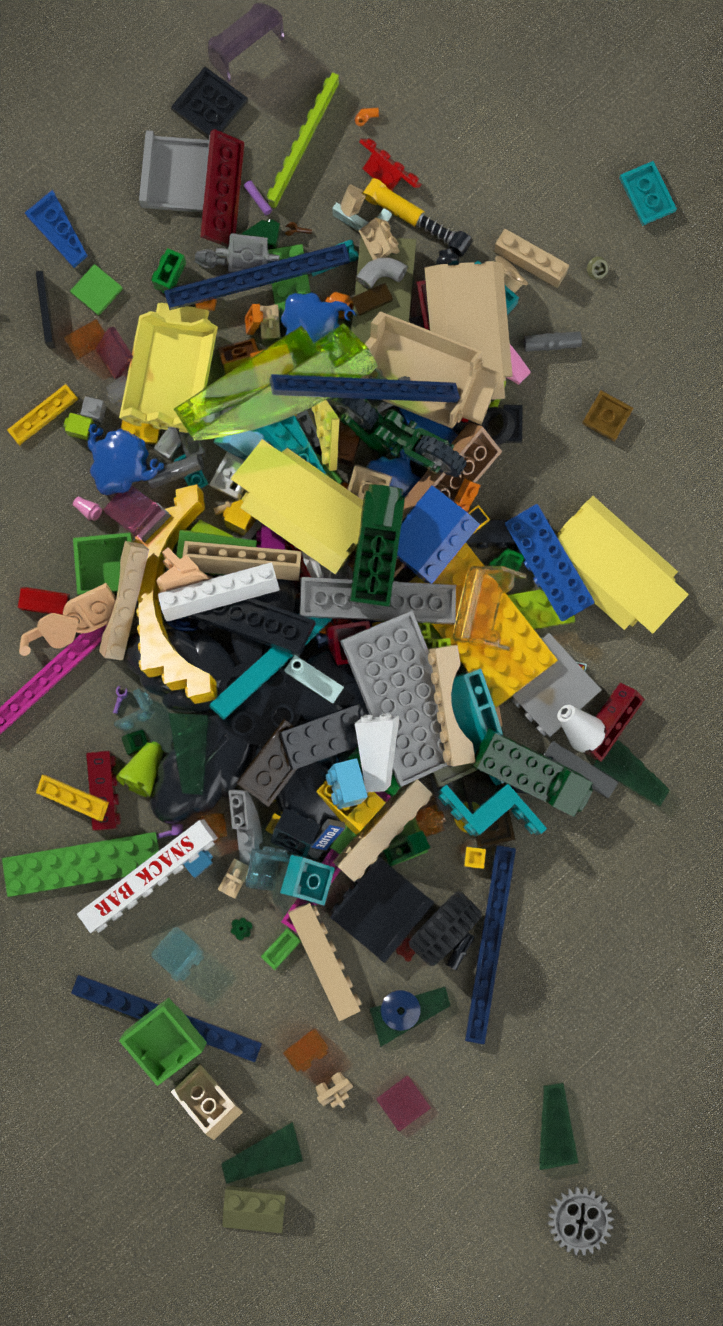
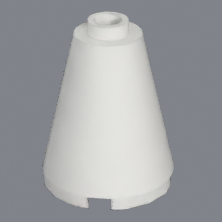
M565 705L558 711V720L571 746L576 751L581 753L589 749L592 751L602 743L605 738V725L600 719L572 705Z

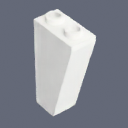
M391 713L382 714L380 717L364 715L355 723L366 792L385 791L391 785L399 716H392Z

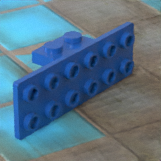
M538 504L533 505L505 522L508 531L526 560L524 561L526 568L529 572L532 570L535 575L533 578L538 588L541 587L561 621L567 620L595 603Z

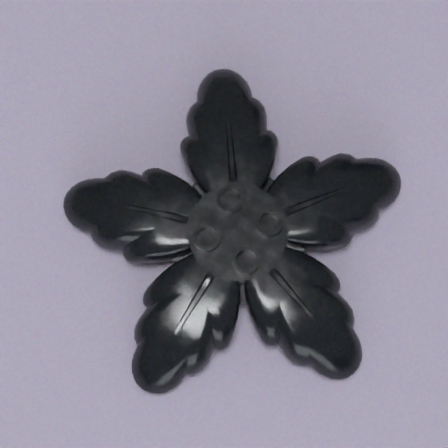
M300 577L299 581L277 579L279 591L252 598L300 615V598L296 597V594L301 591ZM175 628L166 629L168 638L178 654L191 665L209 673L216 680L217 697L272 648L271 646L230 632L234 653L229 654L218 641L207 633L196 632L191 636ZM138 632L128 638L124 654L125 664L133 673L140 677V682L144 689L152 694L163 697L162 702L166 708L183 713L203 714L202 718L193 721L175 733L170 743L173 750L163 758L158 767L157 774L159 780L152 790L150 806L155 817L168 824L182 822L194 813L202 814L208 812L217 804L222 796L229 798V790H239L241 786L237 784L238 780L284 719L295 727L364 702L350 664L337 665L329 648L310 656L304 661L344 687L334 704L285 673L284 670L292 660L291 658L224 720L209 707L210 703L214 700L195 704L190 698H187L185 688L172 691L163 683L162 675L149 678L140 670L139 660H141V653L138 649V643L140 642ZM307 644L304 646V648H303V650H302L300 656H298L299 658L302 656L303 652L305 651V649H306V647H307ZM338 754L303 766L295 771L272 802L277 803L281 814L285 808L295 810L300 816L315 820L317 824L321 825L320 828L327 819L341 822L316 792L326 781L327 771L334 764L340 763Z

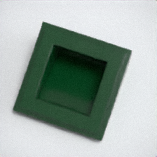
M143 729L125 734L122 737L127 755L139 752L148 743Z

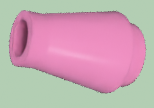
M79 496L73 502V506L88 520L96 521L102 513V508L99 507V504Z

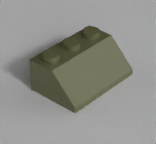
M227 1186L223 1207V1227L282 1233L286 1192Z

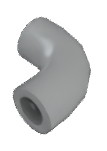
M377 258L368 262L361 269L356 280L369 289L381 277H389L396 282H400L406 274L408 266L392 258Z

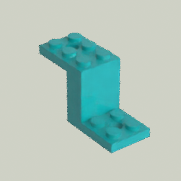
M509 784L499 789L473 813L466 808L447 785L437 792L440 802L444 806H450L452 809L450 813L457 821L462 820L465 824L463 828L470 836L480 835L510 808L513 809L511 812L518 820L521 818L524 821V827L531 835L533 833L535 835L542 834L547 829Z

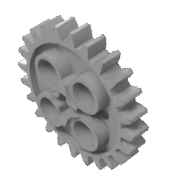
M576 1187L575 1193L569 1188L567 1196L561 1192L563 1199L555 1198L557 1206H550L554 1213H548V1216L553 1218V1220L548 1221V1225L554 1226L549 1231L551 1234L557 1233L553 1238L554 1241L561 1239L559 1246L562 1248L566 1245L567 1252L573 1248L575 1255H577L579 1250L585 1255L586 1249H589L593 1254L594 1246L600 1250L599 1243H607L604 1236L611 1237L607 1229H613V1226L608 1222L614 1220V1218L607 1215L612 1210L605 1208L608 1202L606 1200L600 1202L602 1196L599 1194L595 1197L594 1190L588 1194L586 1187H584L582 1192ZM582 1203H585V1207H584L583 1213H582V1217H583V1219L585 1220V1222H581V1225H580V1238L577 1239V1238H576V1235H577L578 1230H579V1224L577 1223L576 1220H580V1218H581V1204H582ZM576 1204L577 1211L571 1214L568 1213V1206ZM590 1208L597 1209V1214L594 1217L587 1216ZM568 1224L574 1226V1230L570 1234L564 1232V1228ZM592 1228L594 1230L593 1235L589 1238L584 1237V1231Z

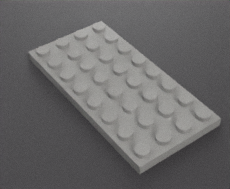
M413 611L403 613L341 640L340 642L369 714L373 715V717H380V715L391 713L392 716H399L392 770L398 785L402 787L448 766L443 759V751L445 749L444 743L440 739L442 729L441 724L437 720V712L439 710L438 704L434 700L436 690L435 685L431 681V673L433 671L432 665L428 661L429 651Z

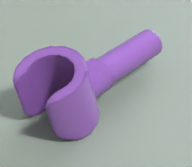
M120 686L116 688L117 702L113 711L118 714L122 700L128 696L127 688L124 694H119Z
M172 824V831L157 834V839L171 835H181L183 833V825Z

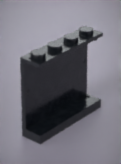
M379 857L378 860L368 866L370 868L369 871L355 881L357 883L353 890L349 888L342 896L345 900L341 905L336 903L331 909L330 913L332 915L330 918L385 963L433 905L434 901Z

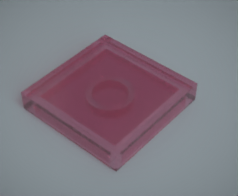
M114 326L108 328L95 348L114 379L120 378L133 358Z
M408 1075L376 1098L399 1132L431 1109Z

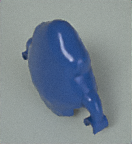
M315 293L291 294L286 299L285 310L281 316V322L287 328L283 344H287L290 356L296 362L299 359L291 355L292 348L302 349L307 356H323L340 341L342 327L338 324V311H344V317L349 321L351 320L348 318V313L353 312L357 316L356 312L341 301L322 302Z
M90 425L88 447L92 452L94 460L90 473L95 480L97 490L102 495L108 496L114 493L128 492L132 483L141 480L148 481L164 468V463L160 462L158 467H156L157 459H152L150 461L152 469L147 471L145 460L149 453L146 448V442L134 434L118 429L117 431L108 432L105 439L96 441V436H101L103 429L98 428L95 433L97 425Z
M403 449L400 451V458L389 460L386 457H381L370 461L366 467L392 476L390 486L403 489L402 496H406L421 479V477L412 473L411 459L407 458Z

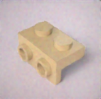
M374 218L359 230L373 260L385 258L391 253L398 254L400 252L398 241L390 232V225L387 221Z

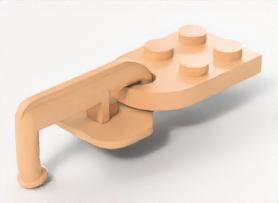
M107 583L71 599L64 606L63 615L51 613L41 618L36 628L22 634L19 653L22 656L29 655L31 652L29 642L41 636L46 639L51 647L62 648L74 641L76 632L89 633L107 625L113 612L116 596Z

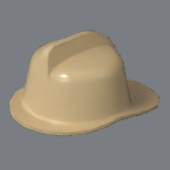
M496 256V262L503 263L504 284L515 293L522 285H528V282L508 260L501 256Z

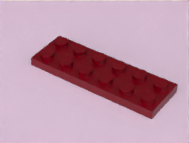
M214 129L210 132L200 237L229 247L230 235L236 234L244 141Z

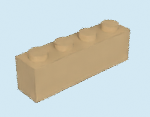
M507 229L503 230L495 243L494 253L556 288L559 287L567 274L569 264Z

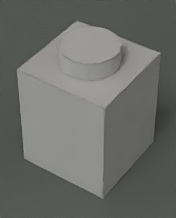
M85 396L80 415L92 418L94 423L102 425L106 405L103 400Z

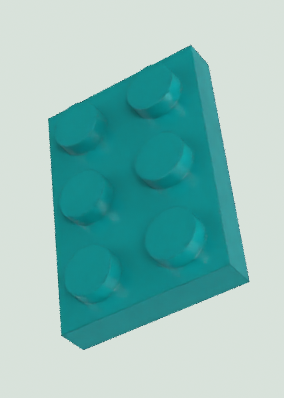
M654 161L619 176L642 226L676 212L677 208Z

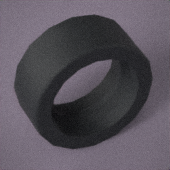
M490 407L487 409L480 426H483L488 433V425L492 418L497 415L502 416L504 419L502 430L499 434L490 437L497 445L503 444L513 434L514 419L506 410L499 407Z

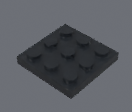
M205 66L174 102L171 110L209 138L212 130L216 129L223 132L246 105L248 97Z

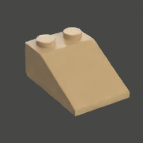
M201 1064L171 1091L202 1131L213 1140L243 1113L233 1099Z

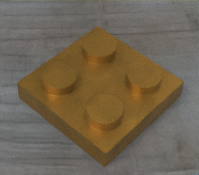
M600 390L582 424L615 442L634 408Z

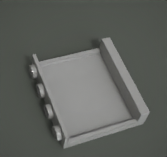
M146 130L139 195L141 208L203 212L210 135L209 140L155 136L153 131Z
M548 633L542 641L558 662L519 690L510 700L517 708L523 707L526 711L524 715L530 722L534 720L539 725L537 729L543 736L548 735L550 737L561 727L557 714L563 706L572 705L581 709L602 689L553 636Z

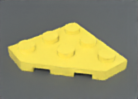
M314 397L311 407L315 416L316 432L322 451V462L329 471L337 470L339 418L325 397Z

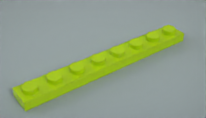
M332 72L330 78L325 79L324 89L321 94L317 95L316 105L314 109H310L306 125L303 124L301 126L300 136L297 141L293 142L292 152L290 156H286L282 172L277 173L276 183L267 193L270 207L276 209L339 85L338 74Z

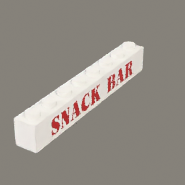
M204 819L199 820L77 913L78 917L90 933L94 931L101 932L108 926L106 924L111 919L115 921L123 915L121 911L125 908H128V910L138 904L137 899L141 896L143 898L147 897L153 892L152 888L157 884L161 886L169 880L167 876L171 873L175 875L184 869V863L187 861L193 862L199 857L198 853L203 849L207 851L215 845L213 841L217 839V836Z

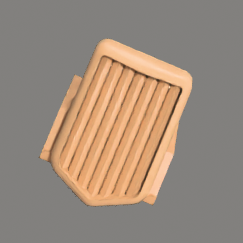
M169 548L162 552L165 558L163 562L169 570L157 579L161 593L210 579L199 570L198 566L187 555L179 559Z

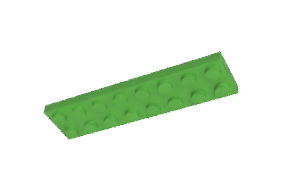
M157 832L2 858L7 897L126 877L159 851Z

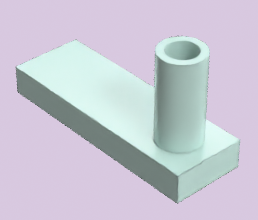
M337 202L332 208L334 217L358 232L369 223L356 214L351 217L346 216ZM383 209L377 218L388 222L392 214L388 210Z
M294 655L284 670L285 673L332 704H334L344 689L343 686L296 655Z

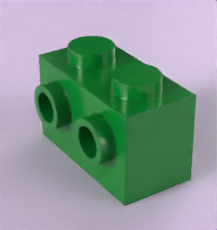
M167 248L165 254L160 258L157 271H154L151 278L154 289L165 293V290L176 287L186 265V259L183 254Z

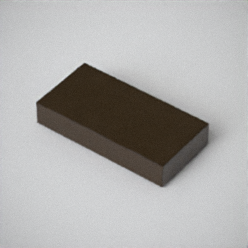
M383 283L352 297L351 300L358 315L361 316L392 302L393 297L386 283Z

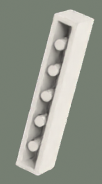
M271 562L158 594L161 610L167 622L279 591L280 589Z

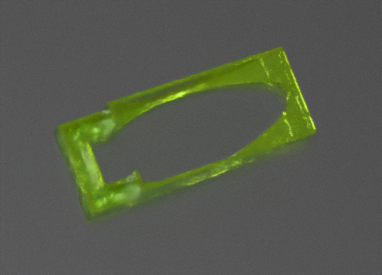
M344 323L314 343L308 332L300 326L175 407L174 411L194 441L239 434L279 422L330 398L272 395L270 385L271 374L361 378L371 374L378 367V364L369 348ZM235 406L211 423H206L204 419L200 422H194L202 417Z

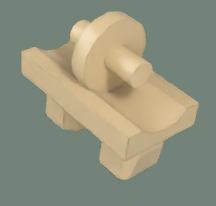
M278 304L260 306V311H263V322H261L262 340L281 339Z
M234 858L218 890L235 899L252 867Z
M338 1072L331 1077L335 1084L331 1089L327 1087L325 1082L315 1087L318 1094L317 1099L323 1106L330 1103L332 1108L338 1104L342 1108L346 1107L344 1100L349 1098L347 1091L353 1088V1085Z

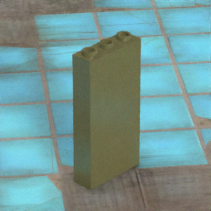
M362 236L360 238L357 275L368 262L373 261ZM396 238L400 252L398 254L391 253L385 257L398 260L408 266L403 279L400 282H396L389 277H381L372 286L374 288L386 283L393 301L361 316L358 315L355 307L353 308L357 316L353 314L350 339L352 349L361 351V348L371 336V322L379 312L410 323L417 253L416 239ZM356 280L355 296L370 290Z

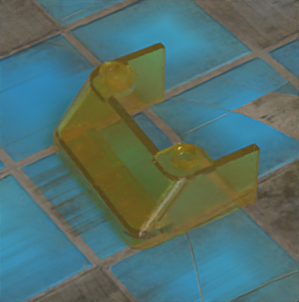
M472 566L466 575L453 630V639L460 643L487 649L509 651L510 647L500 644V633L493 630L502 593H507L513 588L514 578H526L527 574L503 566Z

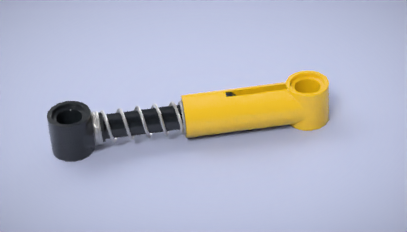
M372 178L362 193L366 196L365 200L369 203L379 205L414 227L419 225V228L423 227L426 232L429 231L431 235H436L438 239L444 240V243L448 244V249L453 248L454 253L459 257L465 255L473 242L472 237L463 231H449V228H444L443 224L440 225L436 223L437 221L426 217L424 210L389 190L378 179Z

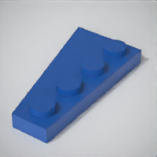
M53 190L25 212L26 217L73 268L88 257Z

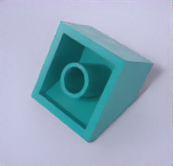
M291 855L280 893L324 906L335 867Z

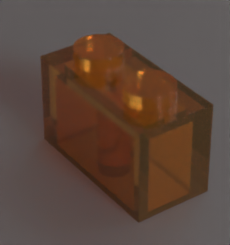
M97 319L64 337L77 360L109 342Z
M315 1027L287 1048L283 1054L296 1072L299 1070L304 1072L312 1066L311 1061L316 1057L320 1060L328 1054L327 1049L329 1045Z

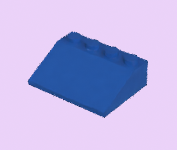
M431 485L402 521L397 558L423 582L433 584L480 524L464 509Z

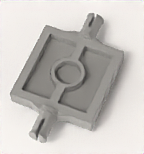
M231 234L228 249L216 248V256H227L229 263L228 272H237L280 260V255L269 254L267 248L268 238Z

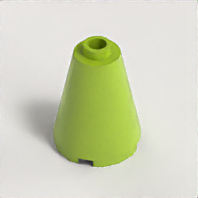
M154 741L146 743L118 773L116 780L122 786L126 783L130 787V791L143 797H150L157 777L158 767L164 754L162 746Z

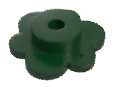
M244 917L240 918V920L235 919L232 921L231 925L233 928L231 933L235 935L237 940H243L251 935L250 930L253 928L251 922H246Z

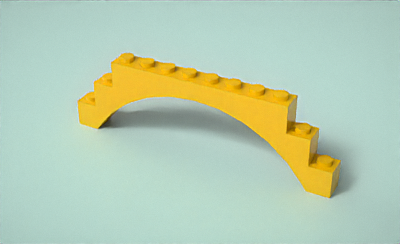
M196 484L176 489L175 506L165 509L171 516L145 543L136 535L133 542L144 544L149 549L137 599L138 608L136 610L139 618L137 630L140 636V642L138 643V649L141 653V660H139L140 670L149 678L162 675L163 683L172 691L185 688L187 698L198 704L217 698L216 680L209 673L188 663L171 644L163 625L158 597L161 591L157 584V579L164 574L166 567L163 562L165 558L162 552L167 548L173 551L179 539V531L186 530L205 510L204 493Z

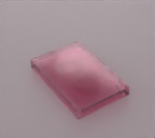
M131 485L128 492L118 493L102 511L136 537L159 513L161 508Z

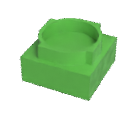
M131 533L73 538L78 596L107 583L114 595H117L121 555L125 541H134Z
M167 998L128 1028L119 1039V1042L157 1086L202 1053L207 1044L186 1015L170 998Z

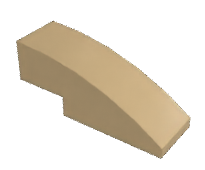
M351 184L348 186L340 204L341 210L348 217L359 213L366 197L362 194L363 190Z

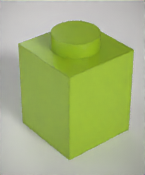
M70 413L69 418H66L64 421V429L68 436L88 441L89 427L95 423L92 418Z

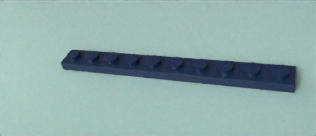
M343 243L165 290L164 292L169 310H174L348 264L350 259L346 245Z
M271 374L270 376L272 395L457 403L460 399L457 385L453 382Z
M496 845L465 1041L485 1044L516 848Z
M82 975L77 976L71 992L73 995L138 1019L143 1018L159 1005ZM186 1015L193 1027L207 1042V1045L256 1062L262 1045L261 1042Z

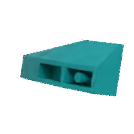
M272 391L259 393L242 402L237 416L250 427L249 430L262 434L265 437L264 440L281 452L286 448L290 449L326 474L295 415L278 395H272Z
M473 669L455 676L451 692L453 713L459 728L473 743L474 754H476L489 728L502 735L503 732L482 669ZM489 775L495 785L504 783V781Z

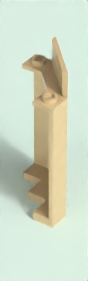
M488 261L483 264L471 262L459 263V265L455 266L440 264L426 267L425 279L430 331L481 350L483 367L501 373L491 400L505 399L504 381L508 377H513L503 263Z
M379 312L371 322V336L361 348V363L352 373V378L370 379L369 375L376 378L378 376L377 371L374 370L376 368L382 371L383 376L387 380H398V378L406 376L410 377V381L456 383L460 397L457 403L383 400L450 428H453L457 422L459 423L462 417L482 425L501 373L483 367L481 350L383 312Z

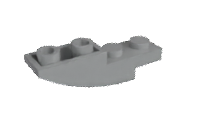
M229 790L232 829H237L240 862L248 865L260 864L259 844L263 842L256 807L248 791Z

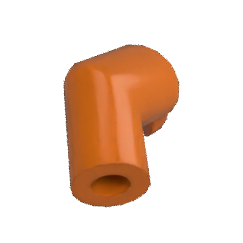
M361 109L355 117L356 125L363 126L369 118L379 117V109Z

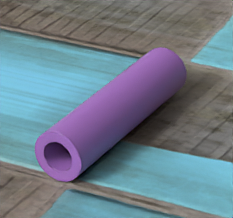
M251 180L246 182L244 187L264 215L270 214L272 208Z

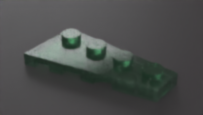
M168 713L182 793L203 795L208 715Z
M617 739L602 762L596 760L593 766L660 807L670 789L653 772H650L644 766L645 764L630 752L631 750L626 745H623Z
M445 986L414 995L420 1004V1016L416 1024L407 1030L390 1028L382 1018L381 1005L370 1008L380 1047L451 1006ZM403 1007L397 1009V1013L400 1015L405 1012Z
M564 1083L543 1085L539 1170L577 1164L579 1162Z
M293 1121L222 1162L221 1166L226 1184L303 1162Z

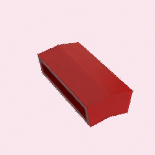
M22 587L20 588L17 608L37 613L63 615L64 606L69 601L70 594Z

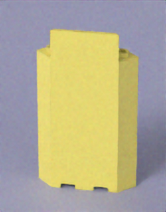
M158 303L156 312L150 311L139 316L119 416L120 419L135 426H141L142 423L152 424L153 428L168 430V427L179 428V432L184 433L199 429L218 329L216 325L208 320V310L189 306L169 310L167 303Z
M262 439L231 477L232 481L247 490L242 498L243 504L240 508L328 570L337 574L349 556L357 549L363 500L290 449L286 448L281 452Z
M594 496L586 501L580 510L556 534L595 604L624 630L629 625L633 627L639 621L653 634L689 595L675 582L674 576L678 571Z

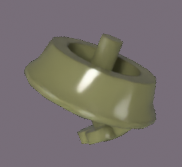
M602 257L592 258L587 265V273L594 280L603 278L608 272L607 261Z

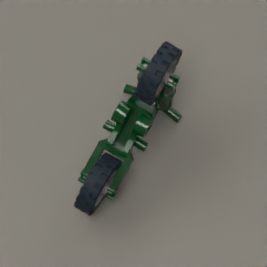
M330 398L328 400L329 405L332 406L331 408L336 410L339 415H342L340 421L347 425L373 451L378 453L377 459L385 457L389 453L382 445L389 449L394 445L390 452L392 455L397 457L401 449H403L407 458L423 465L436 474L440 471L448 476L459 477L467 465L464 457L459 455L456 450H453L455 446L449 444L448 440H444L423 428L415 429L417 423L413 420L406 426L402 422L404 418L394 410L389 409L383 417L367 399Z

